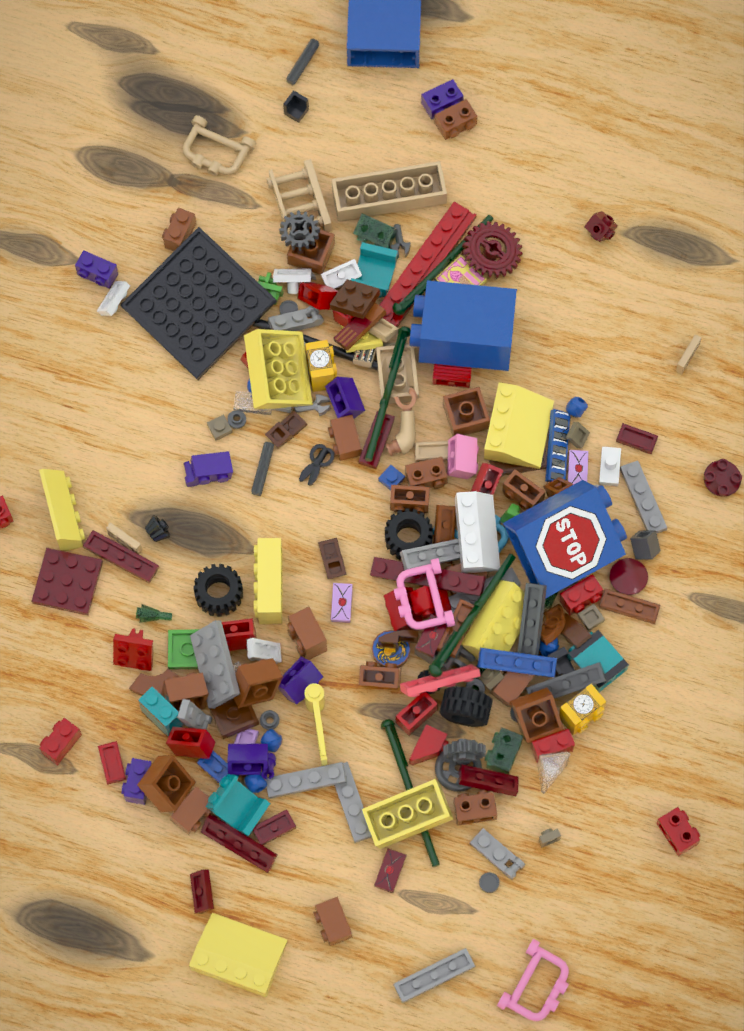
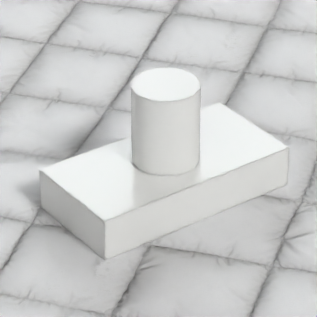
M274 269L273 282H287L288 293L297 294L299 291L298 282H311L312 269Z
M602 447L599 485L618 486L621 448Z
M256 638L247 639V656L250 661L273 658L276 664L282 662L280 643Z

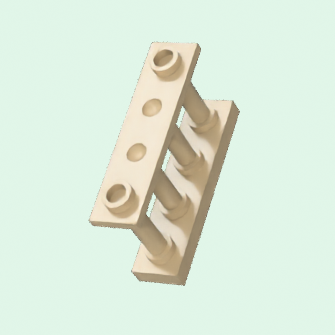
M311 159L304 161L302 171L275 178L273 170H269V178H267L269 189L273 188L283 222H285L284 216H290V212H293L295 215L298 210H300V213L318 210L319 216L314 220H318V226H323L324 231H332L331 220ZM301 178L308 179L309 184H307V187L279 193L277 186L279 184ZM306 194L313 195L314 197L312 203L284 209L282 202L283 200ZM288 227V229H287L288 235L290 234V228H289V227Z

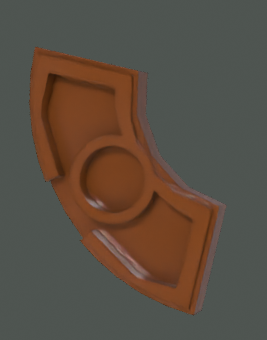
M560 604L543 613L545 621L542 625L540 640L545 645L554 641L565 627L566 616Z
M170 669L157 676H147L140 673L129 687V690L143 696L151 687H154L161 694L164 680L172 676H180Z

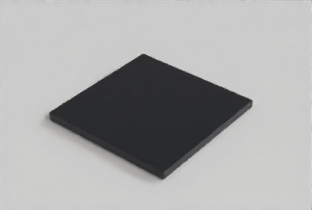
M198 227L120 306L189 373L199 380L277 300Z

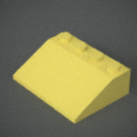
M256 329L244 335L254 409H277L313 405L303 332Z
M499 382L484 448V459L540 469L554 400L517 385Z
M212 913L196 946L189 967L192 971L267 997L288 940Z

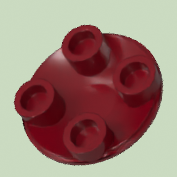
M720 459L707 466L703 478L705 486L711 493L726 497L734 494L739 489L742 474L733 463L726 459Z
M621 559L610 570V582L619 593L634 595L641 592L647 585V569L636 559Z

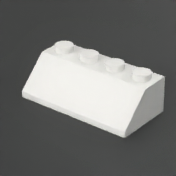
M477 491L456 493L455 510L461 572L498 571L500 560L493 495Z

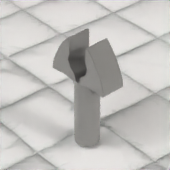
M316 394V400L312 402L313 405L294 407V410L296 412L316 410L319 412V416H322L331 409V406H320L322 402L330 401L328 397Z

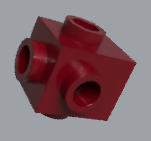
M603 211L594 213L584 226L591 233V237L599 242L610 240L615 235V229L618 227L614 219Z

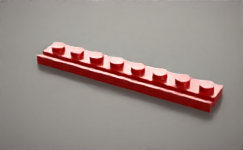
M455 201L452 203L380 303V306L387 313L382 317L396 327L400 325L414 303L403 315H396L393 312V304H399L456 247L476 219L477 214L471 213L470 210Z

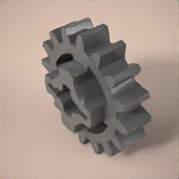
M300 210L297 211V215L290 212V218L284 216L285 222H280L279 234L281 235V241H285L286 247L291 244L292 250L298 247L299 251H301L303 246L309 249V244L315 245L314 239H319L320 227H318V220H314V215L308 217L306 211L303 215L300 213ZM288 227L290 228V234H289V235H288V233H287ZM309 227L312 228L311 234L309 233Z
M459 739L458 741H452V744L443 746V757L452 759L453 762L468 764L476 761L477 758L482 759L486 757V745H483V743L477 744L476 740Z

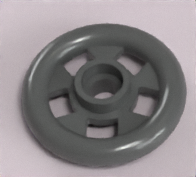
M441 752L435 762V774L440 784L446 789L455 792L471 789L472 787L459 785V771L455 770V766H461L463 763L443 757V752ZM480 758L472 761L473 767L482 768ZM444 762L450 763L449 771L443 770ZM450 775L458 778L456 784L448 780Z

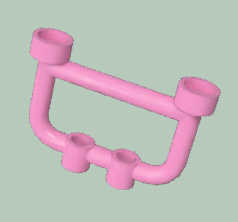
M438 558L432 559L431 564L402 571L396 580L397 588L394 589L396 600L401 601L402 606H398L400 617H405L407 625L416 630L447 624V627L455 626L452 610L443 611L434 575L442 573ZM426 573L437 618L416 622L412 617L404 580L411 576Z
M535 939L531 941L525 952L532 956V959L512 996L504 992L497 1007L503 1010L505 1007H508L529 1020L541 1021L546 1018L550 1011L554 1012L559 1004V1001L556 1000L559 993H565L569 985L566 982L569 968L561 958L539 947L540 942ZM542 957L557 965L561 969V973L541 1011L533 1013L517 1004Z

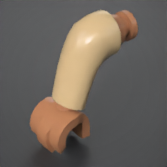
M411 387L408 393L411 395L412 401L409 404L401 403L398 396L394 397L397 405L403 411H401L400 431L395 435L396 439L392 440L391 444L385 443L390 456H393L394 452L406 454L411 450L415 442V416L412 407L416 403L417 394Z

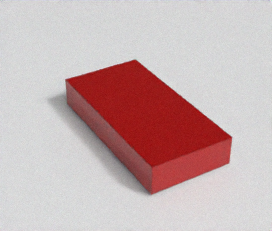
M117 741L98 746L107 785L127 780Z

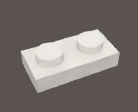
M355 259L321 274L325 285L333 289L343 285L346 279H357L362 276Z
M115 281L97 312L102 316H112L117 311L121 300L126 297L130 285L126 281Z

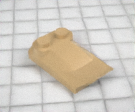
M396 342L383 343V347H376L381 399L383 398L391 370L389 364ZM407 343L404 347L388 404L396 403L394 399L396 396L399 397L401 403L411 402L412 397L408 393L410 387L415 390L417 399L419 398L414 347L409 346Z

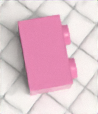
M456 434L448 440V476L468 480L477 473V454L479 451L477 438Z

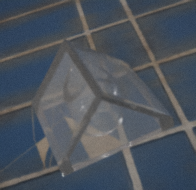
M569 752L539 755L537 766L541 792L543 794L546 793L568 765Z

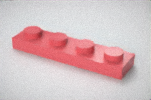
M470 664L444 671L439 677L430 675L401 683L400 689L407 696L416 697L422 692L437 691L440 687H453L458 682H471L474 678L480 677V670Z

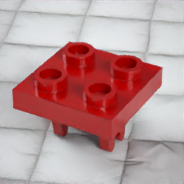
M135 628L131 630L128 636L115 634L113 638V665L152 671L153 640L144 639L143 630L136 633Z

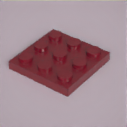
M46 548L32 597V604L88 616L103 560Z

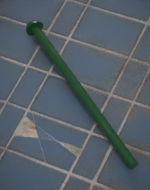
M488 215L481 223H484L486 226L487 221L492 222L494 219L491 215ZM463 239L399 304L394 303L392 306L393 312L396 315H403L414 303L415 295H422L426 291L427 280L433 281L451 261L453 262L465 249L462 245L467 241Z
M403 326L398 330L397 340L389 364L391 370L383 398L380 400V408L365 460L369 462L372 461L406 340L407 337H410L411 329L407 326Z
M513 554L507 556L478 601L474 603L473 609L457 631H453L432 664L429 665L428 671L431 676L439 677L442 675L441 668L516 557Z
M385 719L381 723V729L386 730L407 791L413 788L407 771L408 763L394 726L395 722L391 719ZM429 831L421 832L432 867H437L440 863Z

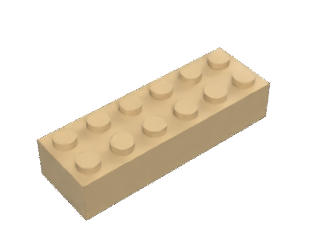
M440 161L331 179L338 221L447 204V191Z

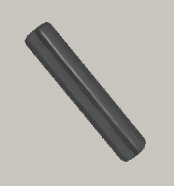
M310 39L286 78L287 83L295 85L319 47L317 40Z
M265 442L251 490V493L256 496H261L274 449V444L271 442Z

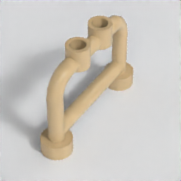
M196 115L191 122L193 128L183 145V153L188 159L192 160V166L197 169L205 166L209 168L208 172L213 176H217L218 173L230 175L237 172L248 151H253L256 142L244 136L241 143H238L207 130L205 127L208 122L203 117ZM197 134L240 151L234 164L227 168L217 161H210L200 154L192 153L190 147Z

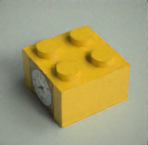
M328 340L305 343L312 392L326 390L325 386L337 377L333 346H329Z
M590 684L560 707L559 716L561 722L566 728H569L572 735L577 732L581 734L588 728L587 724L591 721H598L604 715L606 700Z

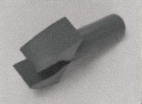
M395 224L393 228L396 243L395 245H390V249L398 251L401 246L405 251V257H407L410 251V242L405 243L403 241L401 225Z

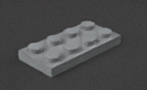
M215 620L190 635L199 673H203L208 690V708H216L240 694L222 622Z

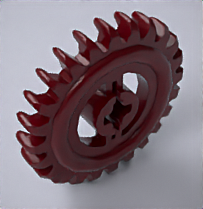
M487 221L486 226L484 223H480L479 227L473 226V231L469 230L468 236L464 237V241L467 242L462 245L463 248H467L462 253L463 255L468 254L465 262L471 260L469 268L476 266L474 273L481 270V277L487 272L488 279L491 278L492 273H494L496 279H498L499 273L502 274L503 278L506 276V271L511 274L512 267L517 269V263L521 262L520 257L523 255L520 251L522 245L517 244L520 242V239L514 238L516 232L510 233V227L505 229L503 223L498 226L496 221L493 225H491L490 221ZM486 238H496L500 240L506 248V253L501 251L502 246L497 240L488 241ZM480 245L484 247L483 255L480 251Z

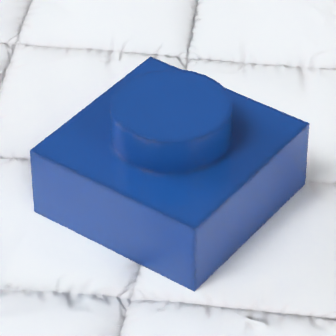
M390 465L381 474L378 481L391 490V485H400L405 476Z

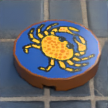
M394 630L383 631L373 641V658L380 666H385V663H395L399 668L409 659L410 643L398 641V649L378 647L379 637L395 632Z

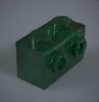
M361 214L353 234L357 236L356 240L367 243L369 241L376 246L390 249V245H392L398 230L365 214Z
M502 727L499 733L495 732L492 739L494 747L492 751L488 750L484 761H487L486 768L509 774L522 744L523 736Z

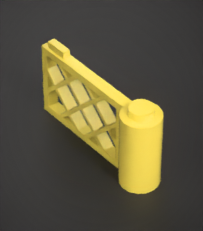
M310 684L305 689V704L307 709L314 713L321 765L325 766L328 763L320 714L325 707L324 690L319 684Z

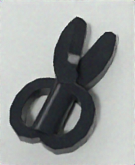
M317 444L311 449L309 455L313 463L309 464L301 472L300 482L310 475L308 485L312 486L319 476L320 467H328L332 464L334 452L323 444ZM317 449H321L318 456L314 458V452ZM329 453L330 459L327 462L322 463L327 454Z

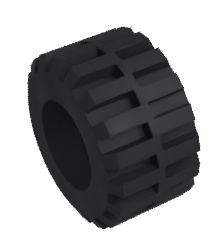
M408 508L405 509V512L397 511V515L392 514L391 520H387L385 542L387 550L390 549L392 556L396 554V558L400 560V552L402 550L432 544L433 527L430 524L429 518H424V513L418 514L416 509L410 512ZM404 528H413L419 532L420 537L414 542H404L399 539L397 534Z
M211 564L212 568L206 566L204 572L200 571L198 578H195V599L199 608L202 607L203 612L206 613L208 611L211 616H214V613L217 614V617H222V613H225L227 616L230 614V610L234 612L236 606H240L241 599H243L241 578L228 565L224 568V564H219V567ZM221 582L230 587L229 592L221 598L211 597L207 593L209 587L214 583Z
M457 686L448 687L444 691L439 713L442 717L453 723L469 727H481L488 724L493 701L488 695L475 689Z

